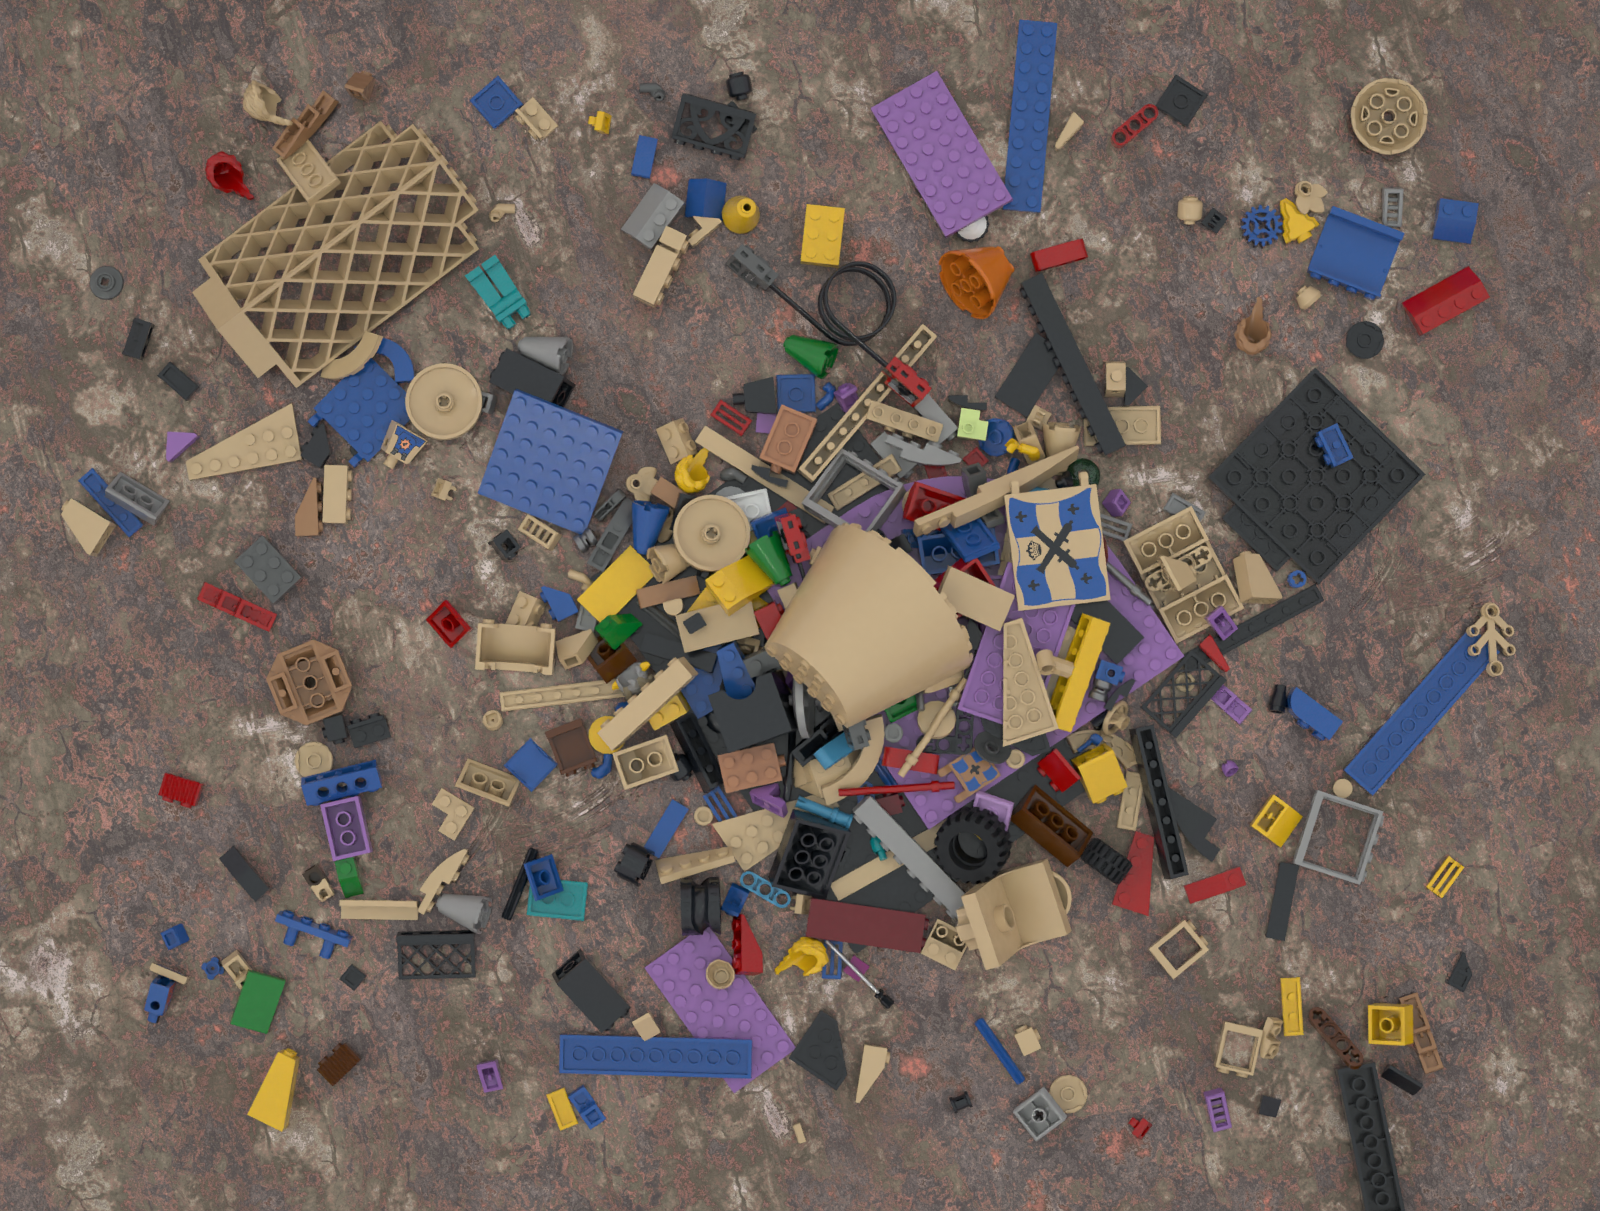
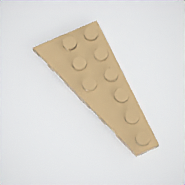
M293 404L287 405L187 460L186 467L189 480L303 460L302 456H300L302 452L300 451L301 447Z
M1022 617L1004 623L1003 747L1059 729Z

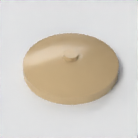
M441 363L423 369L413 378L407 389L405 405L409 419L422 434L436 440H452L466 434L477 423L482 411L483 398L477 381L467 370L457 365Z
M704 495L691 500L680 510L674 522L673 540L677 552L687 564L701 571L717 572L743 557L746 552L745 548H748L750 541V526L745 513L735 502L719 495Z

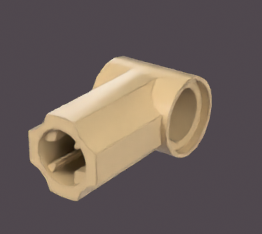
M1048 649L1041 650L1036 654L1040 674H1057L1066 678L1072 675L1074 669L1073 662L1053 656V652Z

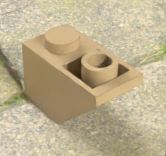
M591 629L555 641L559 661L565 670L583 664L598 643V639Z

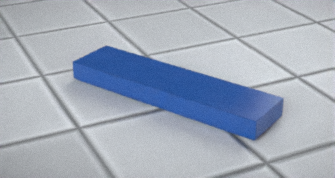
M91 468L78 480L129 538L144 526L136 515L105 497V490L108 484L94 468Z

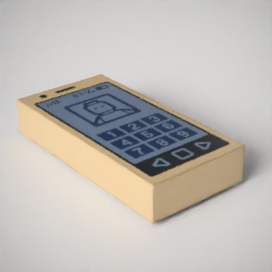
M153 962L150 966V971L181 984L188 983L190 976L156 962Z

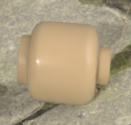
M1183 196V199L1178 202L1177 217L1180 220H1184V224H1195V221L1202 218V201L1198 200V197Z

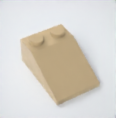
M667 735L612 753L624 790L679 771Z

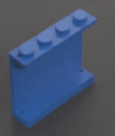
M1332 206L1308 266L1307 273L1316 280H1321V278L1328 280V284L1332 286H1344L1348 292L1354 294L1360 292L1364 294V298L1369 300L1379 299L1397 248L1405 233Z

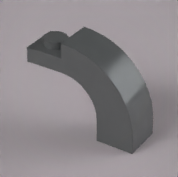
M979 462L961 468L965 494L969 498L977 494L978 486L987 483L986 471ZM998 509L980 517L988 529L1005 523L1004 516Z

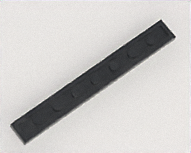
M1316 584L1237 625L1238 629L1224 641L1219 635L1213 639L1222 655L1323 602L1324 599ZM1199 647L1192 649L1206 663L1212 661ZM1191 656L1187 660V669H1197L1198 661Z

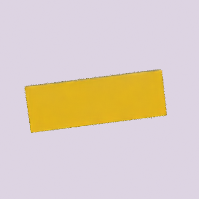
M1300 977L1280 978L1284 1036L1304 1035Z

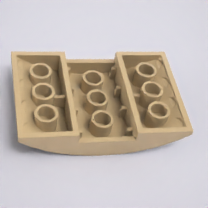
M1192 506L1123 541L1143 585L1145 578L1149 574L1161 568L1156 556L1164 555L1178 559L1200 546H1207L1211 549V560L1195 569L1197 575L1194 577L1196 581L1182 590L1173 591L1170 584L1157 591L1146 589L1176 644L1209 627L1210 625L1204 618L1217 606H1222L1229 616L1244 609ZM1201 549V554L1196 557H1194V553L1191 554V556L1194 558L1196 562V565L1199 564L1197 559H1207L1206 555L1208 554V551H1203ZM1185 558L1182 560V562L1187 563L1189 566L1192 565L1190 559ZM1160 572L1157 574L1159 578L1155 580L1152 578L1149 579V587H1157L1156 583L1160 580H1162V584L1166 582L1161 577Z

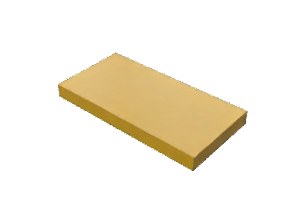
M630 545L590 585L577 601L599 623L608 615H616L636 595V590L643 588L654 577L649 568L650 564Z

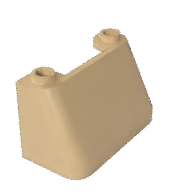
M483 619V622L478 623L476 670L491 668V670L533 673L540 671L544 675H553L556 628H552V624L541 623V626L494 623L495 620Z

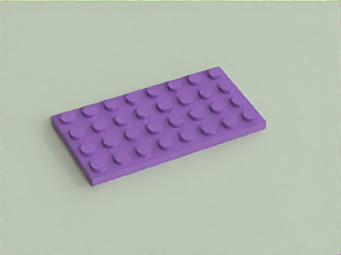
M937 71L871 107L877 122L946 238L1013 201Z
M1007 562L999 588L1015 595L1004 623L1022 617L1035 658L1037 652L1045 649L1051 650L1053 656L1058 657L1075 604L1018 611L1012 563ZM1004 624L1001 631L985 625L957 709L1003 724ZM1041 674L1046 689L1051 675Z
M708 927L704 930L703 935H690L647 965L645 970L694 1038L752 1039V1078H723L733 1093H735L794 1051L796 1046L745 975L735 974L734 981L725 989H716L709 985L706 980V969L709 963L720 959L729 962L732 966L733 958L711 927Z

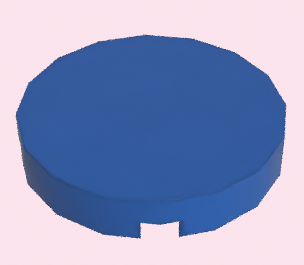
M1002 418L986 420L988 421L986 441L978 440L979 446L990 456L1007 454L1008 451L1005 444L1010 439H1015L1013 427Z

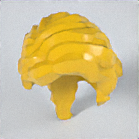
M702 448L695 457L690 454L682 458L677 464L675 481L678 488L682 491L698 493L708 484L710 476L704 467L709 452L707 449Z
M801 937L788 949V955L784 956L783 961L779 963L774 972L776 975H779L781 971L796 965L804 971L803 976L818 973L829 962L826 948L817 939Z

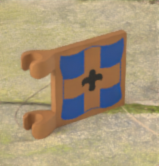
M974 747L968 754L959 756L937 771L939 777H943L953 771L964 788V791L954 797L956 803L962 802L1001 776L996 766L983 760L977 754Z

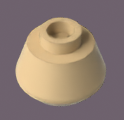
M1303 286L1297 292L1299 296L1296 299L1300 309L1306 310L1321 297V292L1312 286L1308 288Z

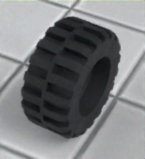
M965 807L961 811L957 810L949 816L937 831V837L934 841L936 846L934 849L935 855L939 856L937 859L939 865H943L945 867L943 870L946 873L952 874L953 879L957 880L959 878L965 884L971 881V884H978L980 881L984 883L989 881L990 878H994L1006 864L1011 854L1012 842L1008 840L1011 836L1009 831H1005L1006 825L1003 821L1000 823L999 817L996 814H989L990 811L987 809L981 811L979 807H973L971 810L969 807ZM969 832L980 837L986 845L987 858L978 859L966 854L959 844V833Z

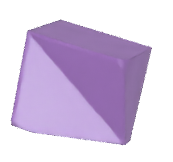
M1115 489L1109 492L1102 504L1111 516L1116 517L1122 516L1131 502L1121 489Z

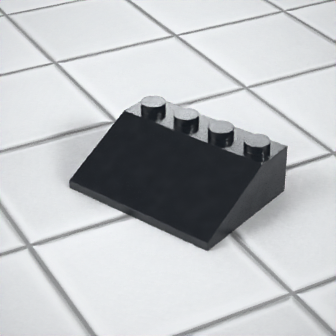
M793 809L768 876L771 886L826 900L851 831L811 813Z

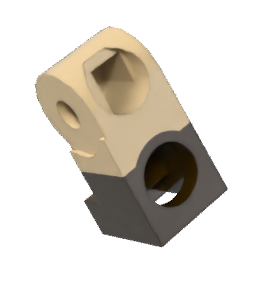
M318 863L302 873L321 902L335 895L333 888L327 881Z

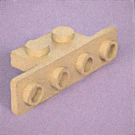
M876 401L870 402L866 419L885 426L884 430L895 433V430L902 432L901 436L913 439L914 436L938 442L943 428L941 423Z

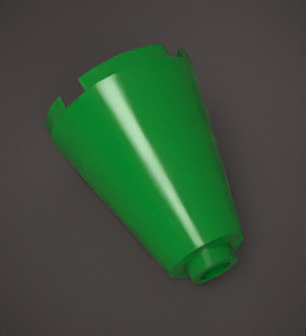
M798 335L787 337L783 344L788 355L819 379H824L829 374L826 370L829 367H833L839 350L836 348L838 345L835 343Z
M777 530L772 532L773 536L771 537L765 535L749 545L750 548H745V551L775 585L780 584L784 586L791 581L790 578L793 575L781 536Z

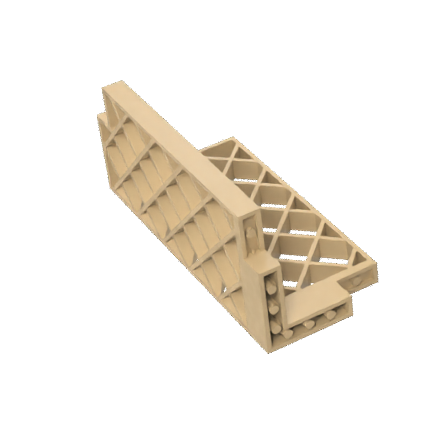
M382 121L378 122L326 162L340 180V185L312 206L306 202L303 195L294 186L198 259L210 279L192 293L216 329L257 378L277 364L296 388L362 339L365 331L371 332L479 249L475 244L477 239L471 231L469 233L465 231L468 227L464 223L466 219L478 211L475 205L476 199L471 193L467 194L465 192L468 188L461 180L457 181L455 179L458 175L452 167L447 168L446 165L449 163L424 131L421 128L417 130L413 124L397 136L389 124L385 126ZM390 138V143L382 144L383 141ZM429 154H432L436 159L434 162H426ZM410 157L407 165L399 166L401 158ZM382 161L379 169H371L374 162ZM355 164L352 172L344 173L346 169ZM439 164L452 180V184L433 183ZM392 183H400L396 191L388 192ZM372 186L369 194L361 195L363 187ZM336 190H344L341 198H334ZM400 194L418 195L414 213L395 212ZM430 195L449 196L444 214L426 213ZM461 196H464L467 201L459 206ZM353 212H361L358 220L350 221ZM334 215L331 223L323 224L326 216ZM307 218L303 227H296L299 219ZM279 222L276 230L268 231L270 227ZM362 223L380 224L376 242L357 241ZM392 224L411 225L407 243L388 242ZM423 226H441L437 244L419 243ZM454 227H458L467 239L461 245L450 244ZM315 241H323L320 249L312 250ZM296 244L293 252L285 253L288 245ZM269 247L265 256H258L261 248ZM242 250L238 259H231L233 255ZM322 253H342L338 271L319 270ZM354 254H373L369 272L350 271ZM385 255H403L399 273L381 272ZM416 255L434 256L431 268L424 273H412ZM277 270H285L282 278L274 279ZM250 273H257L254 282H247ZM224 276H230L227 285L222 279ZM284 282H303L300 300L280 299ZM315 283H335L331 301L312 300ZM347 284H366L362 301H343ZM378 284L396 285L393 297L386 302H374ZM246 299L244 306L241 307L237 300ZM246 311L265 312L261 330L247 316ZM277 312H297L293 330L274 329ZM309 313H328L324 330H305ZM340 313L359 314L356 325L348 331L336 330ZM270 342H290L285 360ZM302 342L321 343L319 353L313 358L298 359Z

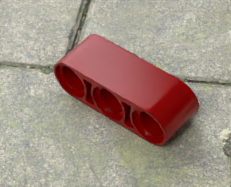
M1153 104L1145 105L1118 127L1111 136L1112 145L1116 148H1122L1150 126L1158 116L1157 107ZM1152 110L1154 117H1145L1144 111ZM1137 122L1140 128L1134 131L1130 128L1129 124ZM1122 134L1125 137V141L1122 143L1117 142L1115 135Z
M1082 238L1030 253L1034 271L1039 272L1088 258V254Z
M885 746L882 766L901 769L906 762V757L913 751ZM922 752L917 758L918 762L910 768L913 771L937 774L940 755Z

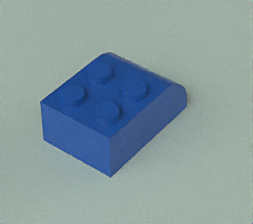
M1293 687L1289 691L1286 698L1287 709L1297 719L1296 724L1303 729L1309 728L1313 731L1311 735L1319 741L1330 740L1343 721L1299 688Z

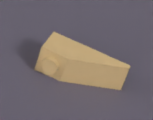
M864 1044L856 1103H860L885 1068V1063L889 1064L891 1052H887V1047Z

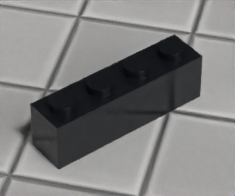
M693 712L671 723L670 726L685 756L692 764V770L703 792L706 793L722 785L721 769Z

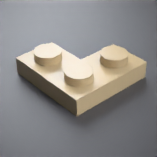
M441 788L432 803L433 806L448 814L438 831L455 841L475 807Z

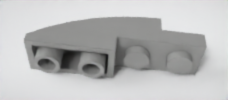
M895 433L892 436L888 434L885 441L886 444L902 450L899 458L917 464L950 466L960 464L962 460L959 458V453L952 450L948 452L941 450L942 446L931 442V444L927 443L924 450L920 449V444L913 441L910 444L904 442V437Z

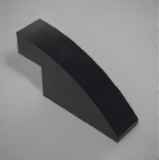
M1169 788L1179 830L1190 845L1212 862L1220 848L1204 838L1217 819Z

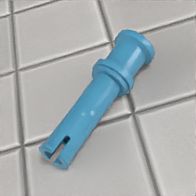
M800 795L795 805L796 808L798 807L826 818L829 822L841 825L845 829H849L854 815L839 811L837 807L833 809Z

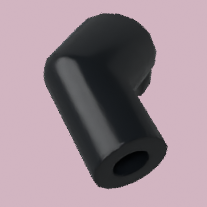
M1065 471L1060 479L1055 480L1057 488L1073 486V478L1070 471Z

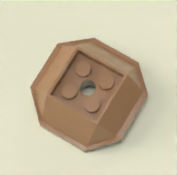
M311 640L277 654L266 678L280 715L304 725H310L342 712L353 687L339 650L316 640ZM309 677H313L316 681L313 688H309L306 685V680Z

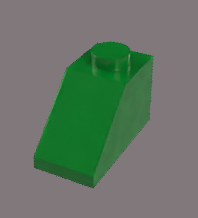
M632 614L608 615L594 629L613 650H616L643 624Z
M356 856L334 861L345 898L364 894Z

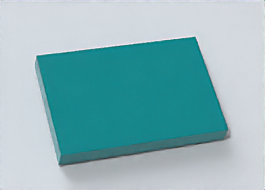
M561 880L564 891L535 901L530 886L527 915L584 921L588 882Z

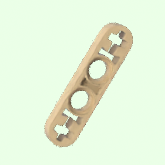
M1200 546L1176 560L1182 561L1188 558L1191 560L1193 568L1197 569L1211 560L1212 551L1207 546ZM1201 549L1203 551H1208V554L1206 555L1207 559H1197L1199 564L1196 565V562L1194 558L1191 556V554L1194 553V557H1196L1201 554ZM1162 568L1149 574L1144 580V586L1149 591H1157L1170 584ZM1160 572L1161 577L1166 582L1162 584V580H1160L1156 583L1157 587H1149V579L1152 578L1155 580L1159 578L1157 574Z

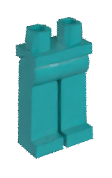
M494 255L481 265L503 295L502 298L479 266L466 274L465 277L496 316L498 322L510 330L517 325L511 316L518 312L524 320L531 313L527 306L528 303L521 296L497 256Z

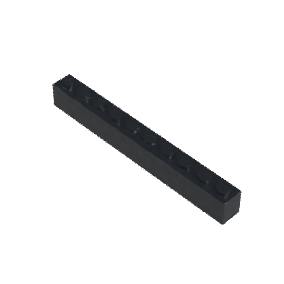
M1041 273L1022 282L1019 291L1023 299L1027 298L1030 304L1027 307L1031 316H1036L1038 323H1036L1040 334L1044 333L1047 339L1044 341L1049 351L1052 350L1055 355L1053 361L1056 367H1060L1063 372L1061 377L1064 384H1069L1072 390L1069 394L1073 402H1077L1080 407L1078 412L1081 419H1086L1089 425L1086 429L1090 437L1094 436L1097 442L1094 444L1099 454L1102 453L1105 457L1124 448L1126 444L1043 274Z

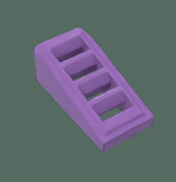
M1217 1088L1203 1092L1213 1132L1232 1128L1223 1089ZM1222 1104V1106L1212 1108L1213 1105ZM1224 1112V1114L1214 1116L1215 1113ZM1221 1119H1225V1120H1226L1225 1122H1221V1123H1218V1124L1215 1123V1121H1218V1120H1221Z

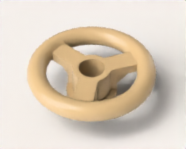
M1126 701L1116 702L1112 710L1107 712L1102 726L1103 732L1106 735H1112L1119 729L1124 730L1128 726L1130 717L1127 716L1128 704ZM1114 724V727L1108 729V725Z

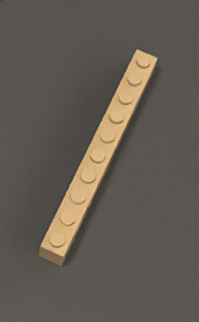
M922 324L895 356L905 365L907 364L911 367L935 340L937 335ZM881 372L798 468L797 471L809 482L812 483L864 423L870 402L876 401L881 403L892 390L884 383L888 378L884 373Z

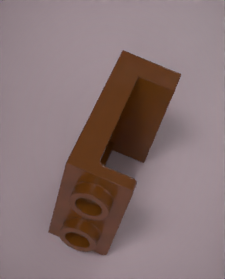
M582 718L545 732L561 775L565 774L566 777L577 774L576 770L583 767L584 770L595 767L594 763L598 760Z

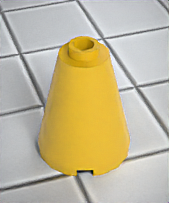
M732 197L723 207L722 219L725 227L731 232L737 234L750 232L759 222V208L749 197Z

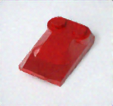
M914 482L906 500L903 519L914 522L920 517L966 498L920 482Z

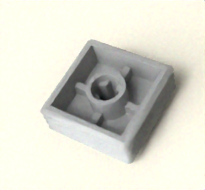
M1044 1087L1013 1110L1015 1116L1035 1141L1041 1139L1067 1118V1115ZM1038 1111H1039V1112L1042 1111V1112L1044 1113V1114H1043V1117H1042V1116H1039V1117H1038V1116L1036 1115L1037 1112H1038Z

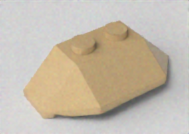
M861 749L853 751L827 770L822 767L817 759L811 760L806 765L812 782L797 788L821 799L824 798L821 786L845 775L852 768L851 766L856 761L859 753H861Z

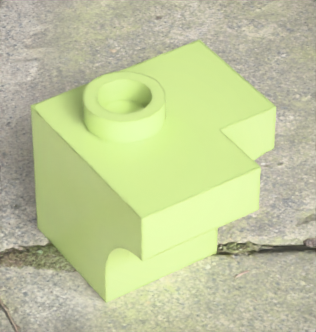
M961 408L956 438L986 441L988 421L979 420L980 410Z

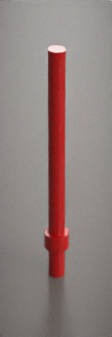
M939 780L931 781V783L843 788L838 790L839 796L916 791L940 792V790L955 789V782H939Z

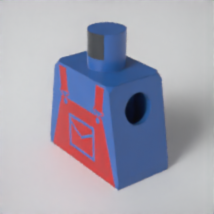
M158 975L151 982L144 1008L145 1011L149 1012L147 1018L149 1022L158 1023L160 1016L166 1013L177 981Z

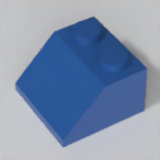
M1440 198L1436 205L1432 239L1471 244L1479 203Z

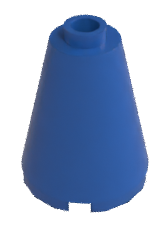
M634 500L632 502L633 548L637 550V553L647 555L648 548L655 546L669 514L670 507L659 503L657 505L651 504L650 501Z

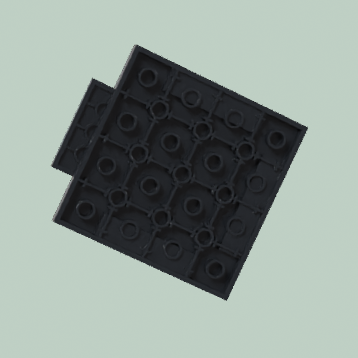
M1314 368L1207 479L1234 504L1221 519L1257 554H1260L1267 564L1277 572L1291 559L1318 585L1426 474L1320 371ZM1337 423L1354 458L1332 468L1331 465L1327 466L1323 458L1325 453L1322 447L1319 448L1316 444L1315 437L1317 436L1315 433Z

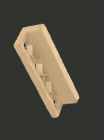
M341 899L339 906H341V919H419V912L417 911L419 901Z

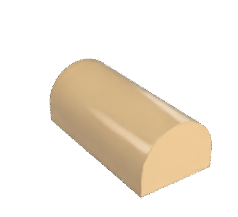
M681 598L663 602L664 610L668 615L675 617V615L682 614L684 604Z

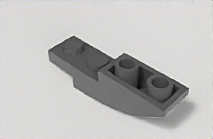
M625 497L596 544L587 564L601 572L605 571L620 543L632 526L633 501Z

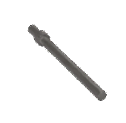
M1107 562V571L1129 589L1131 595L1137 596L1147 606L1153 601L1142 591L1138 584H1133L1113 565Z

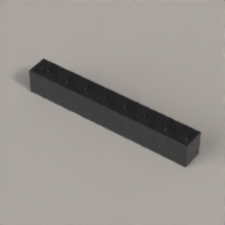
M1154 724L1129 729L1164 879H1174L1189 875Z

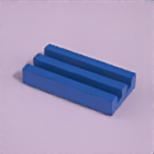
M719 786L703 796L718 822H721L722 819L708 797L710 796L714 799L725 819L728 820L730 818L716 797V792L720 794L733 817H738Z
M824 940L823 945L826 948L827 953V944L825 943L826 940ZM829 940L834 946L835 944L839 945V951L842 953L843 942ZM832 949L830 975H826V965L822 967L823 979H841L842 959L838 956L837 975H834L835 952Z

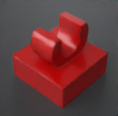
M1132 1117L1128 1123L1135 1128L1132 1134L1140 1140L1143 1139L1152 1127V1124L1144 1118L1139 1122Z

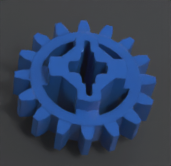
M1259 205L1258 210L1252 207V213L1246 212L1247 218H1242L1241 220L1245 225L1241 226L1240 229L1246 231L1242 236L1249 237L1248 243L1253 240L1254 246L1261 243V246L1264 247L1265 242L1271 245L1272 239H1278L1276 233H1282V230L1278 229V227L1283 225L1282 222H1278L1281 216L1274 215L1275 209L1270 212L1268 205L1265 209H1262V205ZM1256 214H1266V216L1258 217ZM1271 219L1274 223V230L1270 227ZM1249 222L1253 225L1252 233L1249 229ZM1264 222V228L1258 229L1259 224ZM1265 235L1267 238H1258L1257 236Z

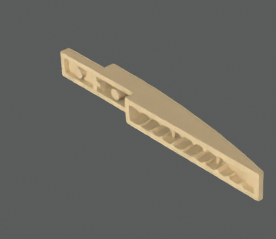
M1074 446L978 486L976 495L916 519L913 527L916 537L923 534L926 535L937 528L946 527L949 523L955 529L1004 506V495L1011 494L1010 481H1019L1020 493L1029 492L1076 461L1079 447Z

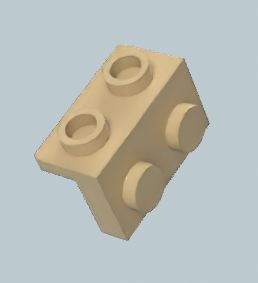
M683 418L674 420L656 429L670 464L679 462L690 454L695 455L698 453L696 444L690 436L688 425Z
M519 591L505 624L537 626L547 603Z

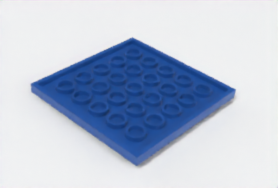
M515 389L478 494L581 535L589 526L623 431Z

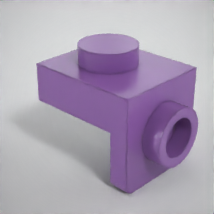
M851 383L842 384L834 392L842 411L845 413L859 398L856 393L857 387Z

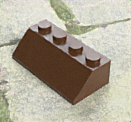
M1036 784L1015 807L1010 821L1066 867H1069L1081 857L1093 834L1088 827Z

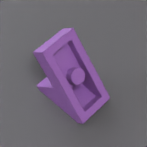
M778 783L755 788L750 791L752 803L783 818L787 815L786 802L779 797L781 791Z

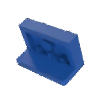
M1337 423L1315 433L1317 436L1315 437L1316 444L1319 448L1322 447L1325 453L1323 458L1327 466L1331 465L1333 468L1354 458Z

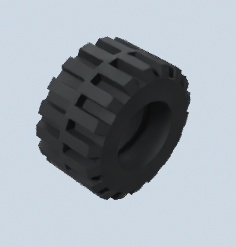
M1093 838L1081 855L1082 861L1118 885H1120L1133 866L1127 858L1098 838Z

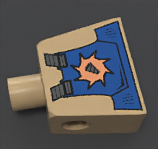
M392 420L381 446V449L389 454L383 464L391 469H394L398 460L409 464L426 444L427 440Z

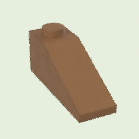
M355 72L344 88L351 97L369 102L376 80L369 72Z

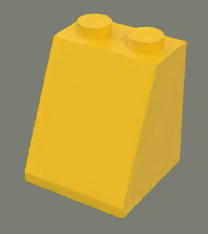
M1106 743L1071 759L1076 772L1081 777L1080 781L1086 794L1093 804L1102 803L1107 800L1106 797L1112 794L1118 795L1124 791V788L1128 787L1115 753Z

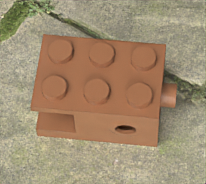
M781 405L759 459L771 464L770 469L776 474L780 475L782 469L796 474L817 424V419Z
M774 743L717 755L726 793L783 780L780 767L786 766L784 754L777 756Z

